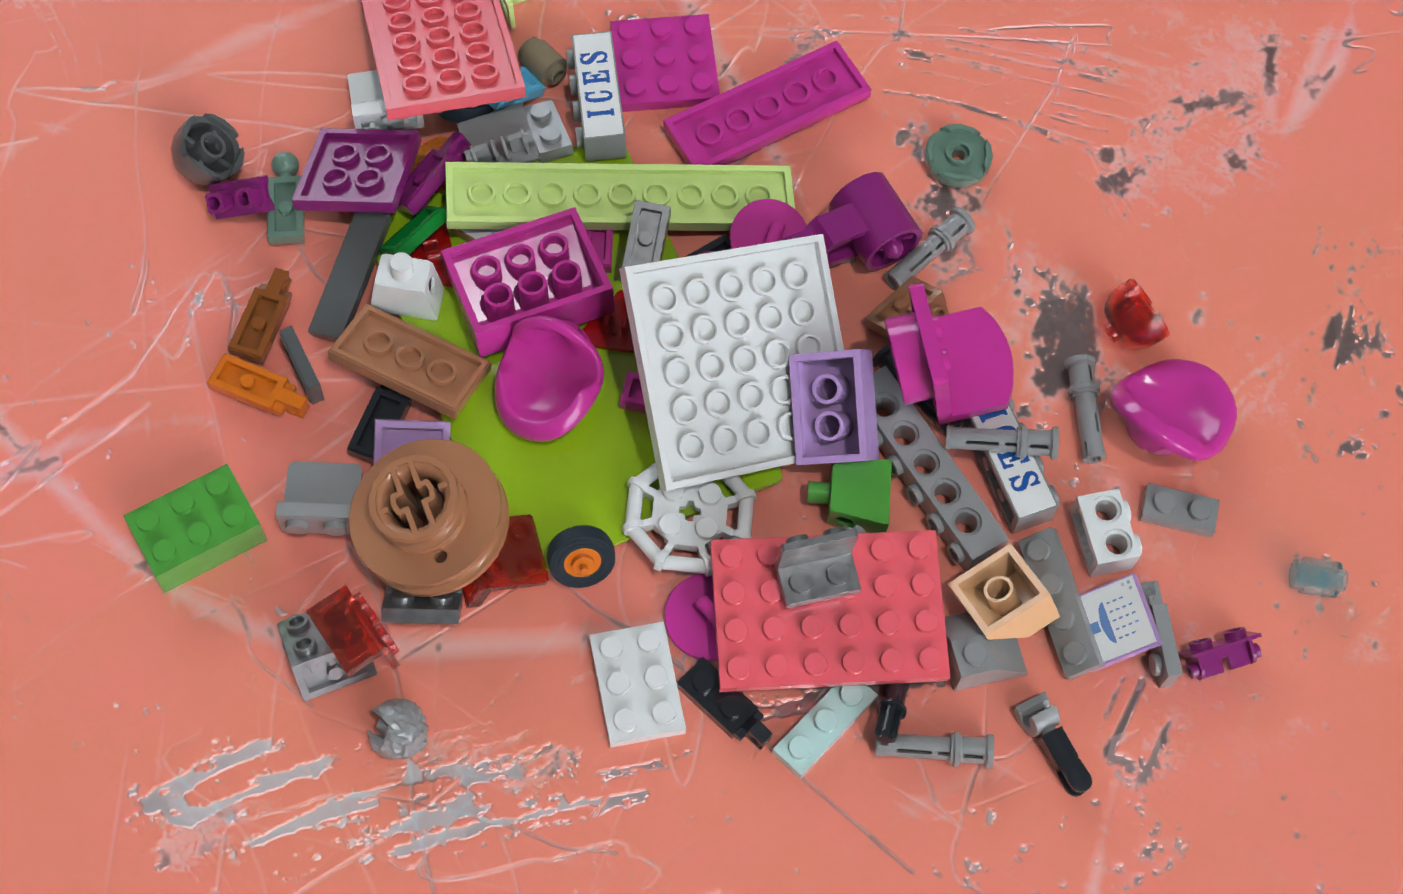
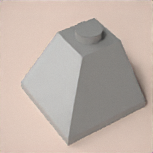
M968 612L945 617L950 677L954 691L1023 677L1028 674L1017 638L987 640Z

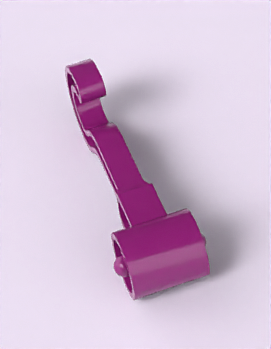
M871 172L852 180L842 187L831 200L829 212L816 216L803 231L777 241L823 234L829 267L859 256L868 270H880L897 263L907 256L921 241L923 232L882 172ZM705 251L700 254L711 253L712 251Z

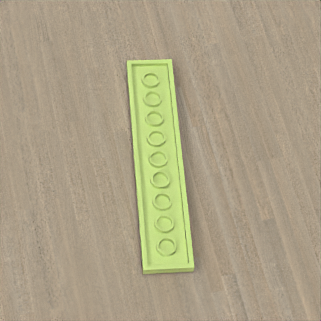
M445 162L447 229H509L575 207L586 230H629L635 200L671 206L668 230L730 231L733 220L738 212L753 201L775 199L785 202L795 209L790 166Z

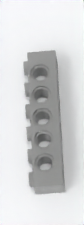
M884 366L873 372L876 410L882 409L890 414V416L883 417L876 413L878 447L886 459L892 460L891 474L895 477H900L906 486V493L910 501L915 506L919 505L926 514L929 528L936 530V535L940 534L947 544V552L956 565L961 564L967 572L1004 548L1009 541V537L914 404L904 405L898 382L889 369ZM895 438H905L910 444L901 445L896 442ZM924 466L928 468L931 473L922 474L915 469V467ZM939 494L945 495L951 502L942 503L935 496ZM956 524H966L971 528L972 532H961L956 527Z

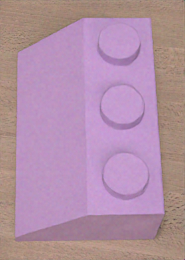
M852 349L789 355L796 465L879 460L872 350Z

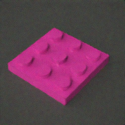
M709 14L610 21L622 112L693 107L720 94Z

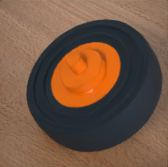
M578 525L561 531L552 539L547 550V562L552 576L559 583L574 588L588 587L601 582L611 573L615 565V550L610 537L603 530L594 526Z

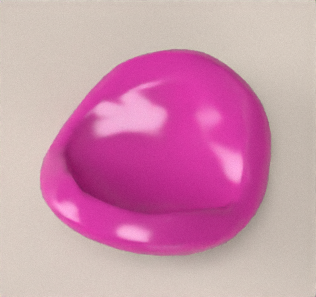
M1168 359L1153 363L1122 379L1113 386L1110 392L1111 404L1118 414L1125 419L1130 437L1139 448L1150 453L1161 455L1177 454L1194 461L1208 460L1224 449L1236 425L1237 406L1230 388L1217 372L1194 361Z

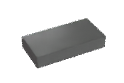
M292 325L280 330L281 333L279 334L284 350L309 402L316 404L323 401L324 396L321 385Z

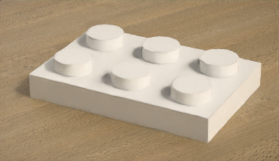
M664 621L589 635L610 748L686 734V725Z

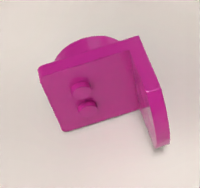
M923 282L909 285L908 290L912 313L884 319L904 405L932 399L939 425L1007 409L1014 387L1013 359L1008 341L996 320L982 307L932 317Z

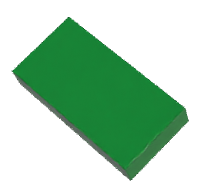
M436 206L424 207L378 250L380 254L394 255L404 252L409 255L447 221L445 208Z

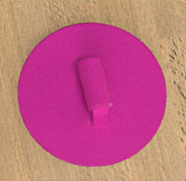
M775 199L756 200L743 207L734 218L730 230L731 249L775 242L803 231L807 224L798 211L785 202Z
M698 574L685 579L671 592L665 607V626L674 644L684 653L697 659L704 657L706 660H717L712 576L706 577L705 574Z

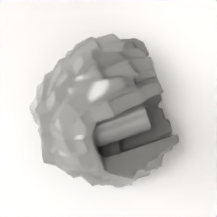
M394 698L384 701L372 709L381 717L377 722L376 728L382 733L374 734L367 730L369 735L368 742L372 746V750L382 755L383 758L395 760L411 758L426 747L429 728L426 723V716L415 702L404 698Z

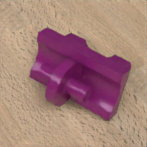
M268 175L208 185L210 193H207L205 198L209 213L211 215L215 214L217 220L275 210L274 203L269 195Z

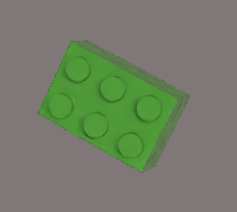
M228 464L123 515L164 593L267 541L259 520Z

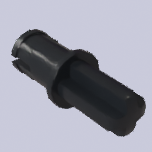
M910 683L885 684L883 697L876 706L878 719L874 732V738L881 741V745L888 746L889 743H895L897 740L901 720L907 714L905 700Z

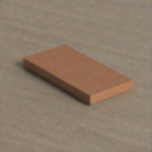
M367 303L328 350L329 360L453 419H456L491 370L490 361Z

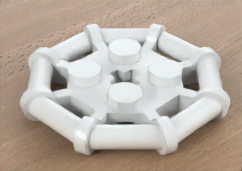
M656 463L636 477L631 476L627 482L629 492L625 523L622 525L623 533L631 537L654 564L653 569L659 572L662 570L701 573L705 574L706 577L712 576L711 555L709 556L706 550L711 540L716 538L718 540L721 537L725 539L752 538L753 508L757 495L755 490L749 489L739 476L722 479L735 494L726 498L721 493L719 486L714 484L713 481L669 491L656 490L649 486L658 479ZM645 497L653 502L652 517L641 520L642 500ZM687 506H692L696 511H699L700 515H695L693 521L685 520V514L679 513V511L686 509ZM739 507L737 529L734 530L726 526L727 510ZM654 530L657 534L659 532L664 538L666 546L662 551L648 536L646 531ZM674 550L697 552L699 558L674 556L671 554Z

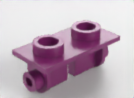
M1245 627L1229 629L1223 632L1224 638L1212 641L1211 638H1202L1190 642V648L1178 652V655L1187 657L1190 660V664L1186 665L1188 676L1191 679L1203 680L1225 672L1221 660L1224 657L1229 670L1256 663L1257 658L1261 657L1262 653L1259 645L1253 643L1252 640L1262 637L1261 633L1246 631Z

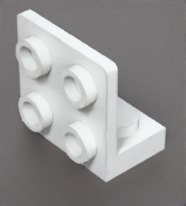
M377 70L352 73L347 76L355 129L409 130L425 127L423 115L388 121Z

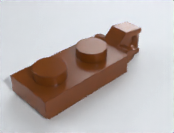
M275 267L268 285L261 283L259 288H254L228 345V351L231 355L264 364L291 304L292 293L288 292L292 279L289 277V271Z

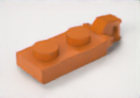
M227 353L223 354L206 382L210 389L270 414L282 416L284 411H286L288 414L304 419L310 408L307 401L308 398L296 393V386L289 383L288 378Z

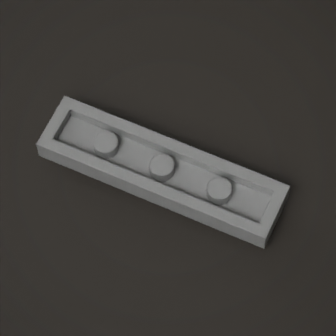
M1049 527L1018 541L1025 562L1050 593L1060 615L1058 619L1047 626L1065 678L1073 680L1104 667L1101 653L1057 530Z

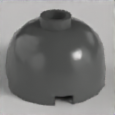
M207 113L203 116L194 115L188 118L174 134L171 145L172 160L179 173L187 180L199 185L220 183L232 177L243 165L245 152L243 147L239 148L236 140L239 135L225 119Z

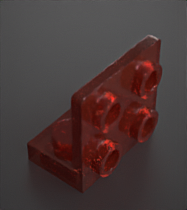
M532 515L509 516L507 536L497 558L480 577L463 587L466 608L480 607L491 591L547 584L549 576Z
M344 585L306 610L349 677L382 655L393 669L400 665L394 656L400 651L381 622H379L380 619L360 591L353 595L349 588Z

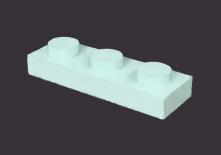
M868 685L832 687L773 748L772 754L794 775L801 779L876 701L878 694Z

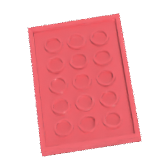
M361 0L388 121L526 98L525 84L500 0Z
M936 530L859 533L852 556L861 586L860 593L785 609L774 565L780 546L785 544V540L790 537L711 540L710 553L719 692L948 681L951 677ZM822 535L808 536V538L818 537Z

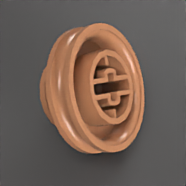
M424 439L410 442L384 455L367 471L359 483L352 499L349 514L352 543L365 565L392 589L419 597L448 594L475 581L497 558L505 542L509 527L508 499L501 482L480 455L467 446L444 439ZM437 490H440L442 492L445 499L440 495V493ZM420 495L424 497V499H422L421 502L419 499Z

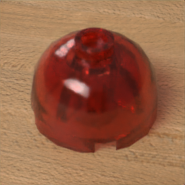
M1130 278L1109 294L1104 306L1107 323L1102 325L1113 343L1120 340L1131 349H1148L1170 336V333L1160 313L1156 314L1151 306L1152 301L1134 279Z

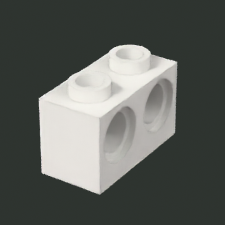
M1115 489L1077 496L1069 511L1089 576L1095 577L1132 570L1142 554V544L1139 536L1133 534L1130 524V506L1126 500L1123 501L1120 490ZM1096 511L1106 513L1110 520L1099 518ZM1106 545L1116 546L1121 554L1110 552Z

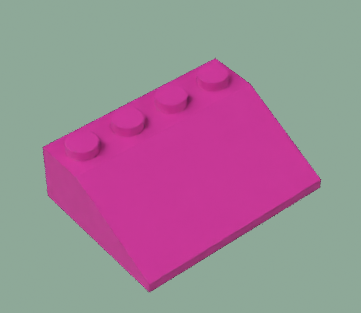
M575 207L441 251L465 323L479 357L505 350L512 336L514 326L522 319L530 316H549L560 320H570L579 325L603 317L605 313H615L613 287Z

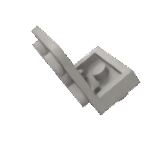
M299 461L290 463L287 472L284 501H277L276 518L281 531L292 534L350 535V507L355 491L363 477L362 467L359 464Z

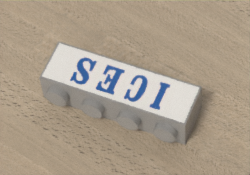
M612 31L571 35L573 49H566L568 70L575 69V74L569 75L571 95H578V100L572 101L574 122L581 121L582 126L575 127L577 148L584 147L586 161L627 157Z
M1011 397L1007 409L963 419L961 426L964 428L1017 430V427H1021L1024 424L1022 422L1019 423L1014 414V403ZM973 450L1012 534L1052 521L1059 507V497L1054 486L1047 483L1043 474V462L1039 455H1027L1025 458H1019V456L1015 455V452Z

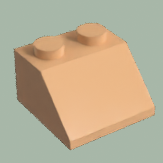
M1011 543L948 583L952 592L987 640L1030 637L1060 617L1050 593Z

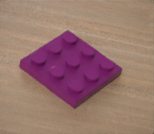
M321 128L292 198L295 210L396 213L422 141L419 130Z

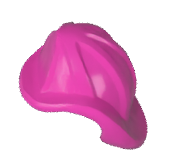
M542 315L524 318L514 326L495 379V403L502 422L515 435L539 442L554 440L572 430L588 413L601 390L604 380V367L598 351L591 343L587 334L570 320H560Z

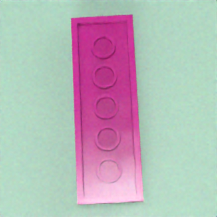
M834 41L663 120V128L686 164L727 165L869 98L872 89L838 41Z

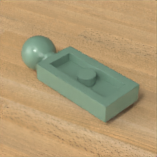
M282 151L277 153L271 162L272 171L277 177H268L269 195L275 206V210L267 212L268 241L270 245L305 243V212L303 210H295L292 203L293 195L302 176H295L299 170V161L293 153Z

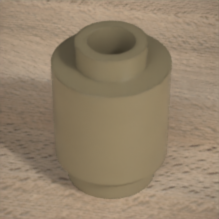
M532 37L526 40L520 47L518 56L521 59V64L544 86L555 85L563 80L566 75L567 61L545 40Z

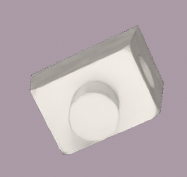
M404 252L394 255L382 254L374 281L371 306L390 314L437 321L444 295V286L433 263L428 260L411 258Z

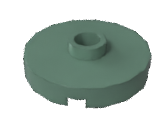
M963 124L946 125L929 137L924 152L925 166L932 177L944 185L955 188L970 187L979 183L988 174L993 158L991 144L987 138L985 141L980 136L981 132L973 127ZM953 157H959L962 160H956Z

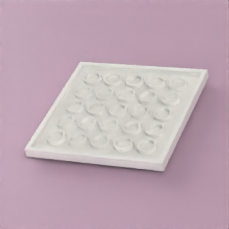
M823 234L619 268L660 490L669 491L796 463L789 355L844 350Z

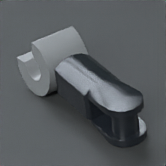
M1046 692L1015 706L1014 715L1024 732L1031 737L1042 734L1038 742L1052 767L1057 771L1065 791L1074 797L1085 793L1092 785V777L1081 759L1078 758L1079 755L1063 727L1055 728L1060 725V716L1056 705L1050 707Z

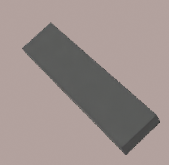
M378 212L354 213L308 329L311 336L335 342L354 319L380 253L378 250L383 245L392 222L390 214Z

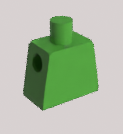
M892 460L832 464L829 482L808 481L806 502L827 504V523L831 526L847 525L853 528L855 525H859L866 533L887 532L890 512Z

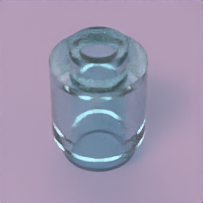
M1303 557L1301 560L1294 559L1289 570L1290 588L1297 589L1299 593L1337 598L1340 592L1346 590L1348 572L1343 570L1341 562Z

